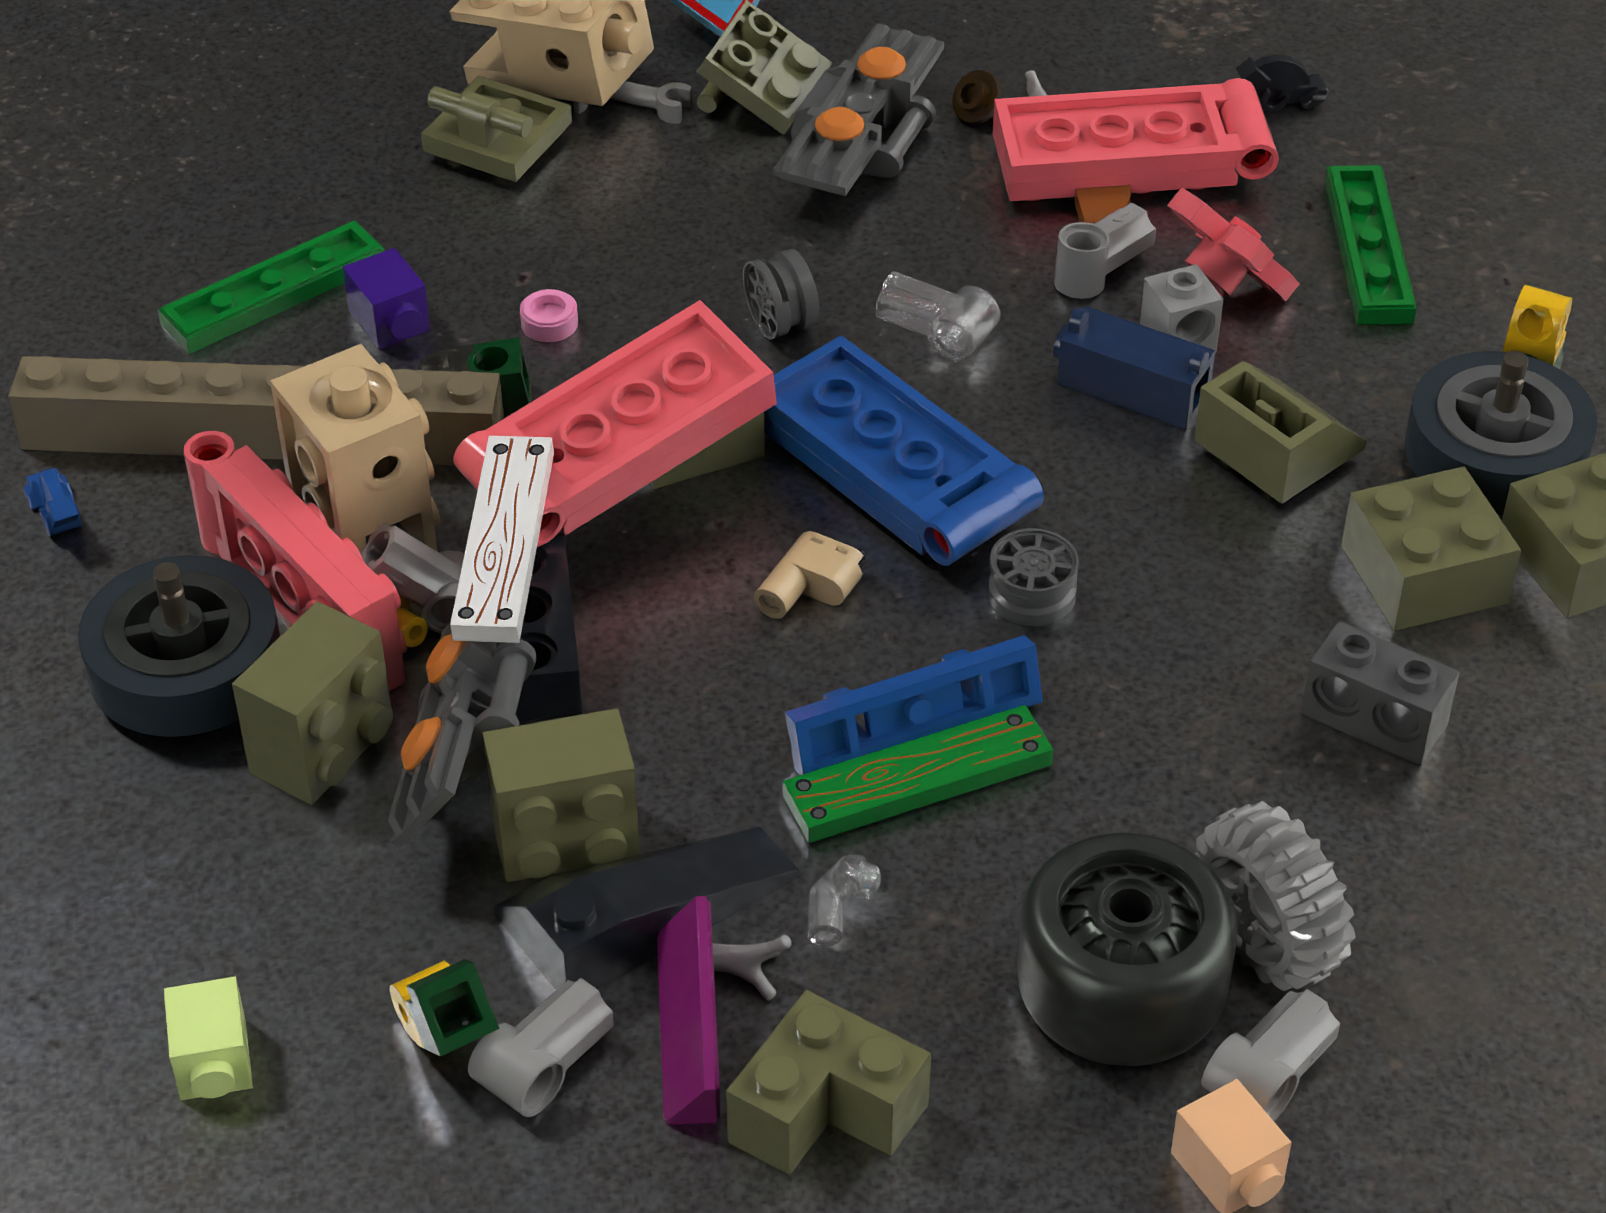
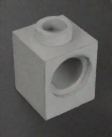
M1197 264L1145 277L1140 325L1213 349L1217 353L1223 298Z

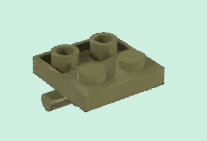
M746 0L696 71L706 78L707 85L697 98V105L704 112L711 113L715 111L724 96H730L784 135L793 124L796 111L833 62L820 54L813 46L805 43L783 27L769 14Z
M479 75L461 94L434 86L428 94V106L443 112L421 133L422 147L424 152L517 182L572 123L571 105Z

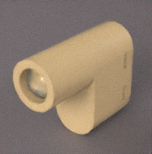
M812 531L804 532L756 590L753 597L754 603L763 614L775 619L784 617L802 594L829 605H840L864 574L861 571V567L866 562V553L861 549H855L852 546Z

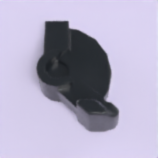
M1275 54L1262 57L1256 61L1249 57L1235 68L1241 79H1246L1253 84L1262 109L1265 112H1276L1281 110L1286 104L1300 103L1303 109L1316 108L1325 101L1328 94V88L1319 74L1308 76L1302 63L1291 56Z

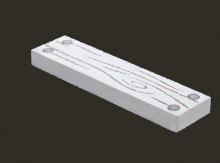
M488 437L450 623L453 641L520 642L554 457L552 437Z

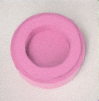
M554 289L540 290L530 294L520 305L522 331L529 338L539 342H557L568 338L578 327V310L575 299L563 291Z

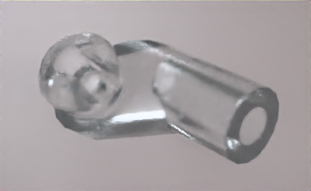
M863 855L842 856L811 887L808 938L813 944L822 947L838 944L842 940L843 904L852 894L856 898L864 900L870 898L871 892H877L881 883L880 870L875 864L866 863Z

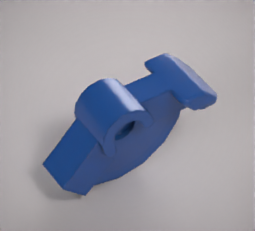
M49 468L26 477L27 482L23 488L25 497L32 510L39 508L43 524L49 536L82 526L78 507L75 505L73 493L65 475L59 474L56 468Z

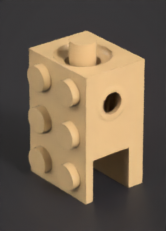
M460 0L449 11L452 21L497 27L495 34L463 66L468 84L479 75L544 97L603 106L654 50L645 0Z
M358 344L270 380L285 473L294 493L305 504L314 503L324 515L328 527L340 539L349 538L356 545L360 553L366 547L365 536L372 534L384 523L390 526L397 522L402 525L409 535L437 551L435 525L440 523V515L431 496L429 481L435 477L432 461L425 450L424 434L429 432L428 419L418 400L415 398L408 400L398 388L396 378L390 367L384 362L378 364L362 344Z

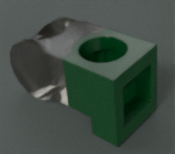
M520 337L436 351L422 358L418 365V370L500 373L503 408L506 407L508 416L532 402L531 380Z

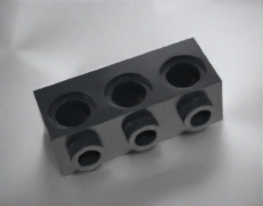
M558 533L548 543L538 546L536 549L520 636L521 640L528 642L534 648L536 662L533 671L523 683L516 711L519 721L583 714L580 671L563 533ZM497 642V643H496V648H497L502 642Z

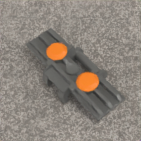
M880 23L878 25L875 24L850 60L844 59L839 66L825 70L796 111L792 125L791 136L793 142L773 169V176L846 196L860 174L882 178L895 177L903 167L904 154L920 130L928 128L935 119L936 110L933 104L928 99L914 94L944 50V41L936 40L928 35H916L904 29L901 31L892 29ZM890 124L898 125L886 144H881L882 129L885 130Z
M450 625L442 631L440 641L433 649L426 663L428 683L420 694L419 714L416 725L406 738L401 749L402 760L399 768L402 769V773L388 818V822L394 831L392 844L400 848L407 843L455 795L459 781H465L469 776L476 779L485 770L486 759L482 732L519 726L516 711L523 683L533 671L536 662V652L528 642L521 639L519 643L502 642L496 648L497 642L453 641Z

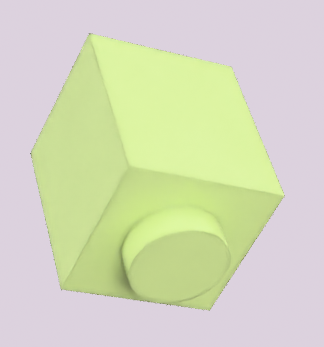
M236 976L164 988L169 1057L180 1101L199 1097L217 1098L229 1092L253 1088L246 1020Z

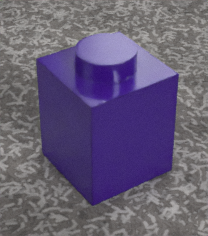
M396 248L343 266L349 312L378 350L430 330L426 287Z

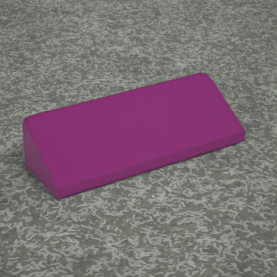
M696 896L662 927L657 936L663 1117L666 1124L670 1125L717 1123V1118H721L711 903L707 901V896Z

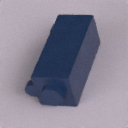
M1085 306L1084 309L1076 307L1070 316L1069 324L1064 325L1059 331L1053 348V357L1059 359L1058 385L1186 430L1198 413L1201 386L1212 380L1215 350Z

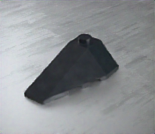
M756 827L551 875L495 905L494 915L555 990L567 980L576 982L580 978L596 989H599L657 957V936L659 931L696 896H707V901H710L711 924L713 926L798 879L799 869L761 827Z

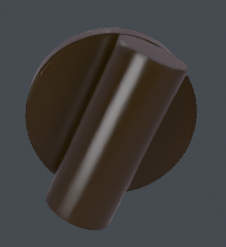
M975 70L967 73L957 83L953 93L952 104L956 115L961 120L970 124H981L990 118L994 120L995 99H1002L1001 84L994 75L984 70Z

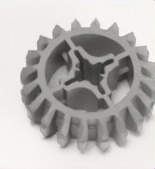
M1264 801L1253 805L1247 804L1239 809L1234 807L1216 817V822L1205 827L1204 833L1196 838L1198 852L1195 854L1217 873L1231 896L1237 918L1235 952L1240 956L1242 966L1253 967L1260 981L1263 983L1272 982L1282 991L1290 988L1298 990L1307 984L1312 986L1330 976L1331 971L1338 968L1341 962L1351 955L1350 942L1356 937L1354 928L1349 922L1354 916L1353 908L1344 900L1343 896L1344 891L1347 889L1346 885L1338 881L1332 869L1335 862L1328 861L1320 850V840L1318 838L1311 839L1306 834L1304 823L1300 819L1290 820L1287 811L1281 806L1272 808Z

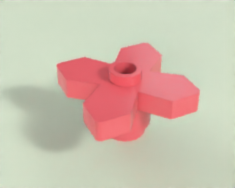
M1183 187L1180 188L1167 205L1179 219L1196 231L1195 236L1200 241L1184 262L1187 266L1197 264L1221 297L1224 294L1230 297L1247 274L1284 302L1288 300L1300 285L1288 270L1273 259L1274 254L1260 240L1262 236L1242 219L1234 216L1230 223L1227 222L1205 202Z

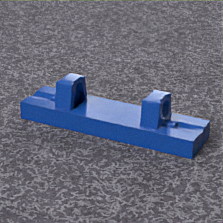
M1023 635L973 652L961 649L943 655L941 657L942 662L852 691L843 687L824 693L823 700L785 712L795 771L799 775H803L1022 705L1029 707L1042 703L1036 645ZM864 714L866 731L856 721L855 715Z

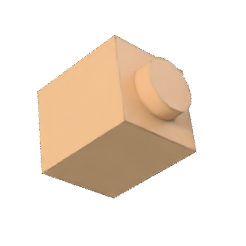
M1235 1079L1177 1110L1171 1154L1219 1213H1233L1247 1204L1251 1207L1260 1206L1272 1199L1280 1191L1285 1181L1292 1142L1242 1083Z

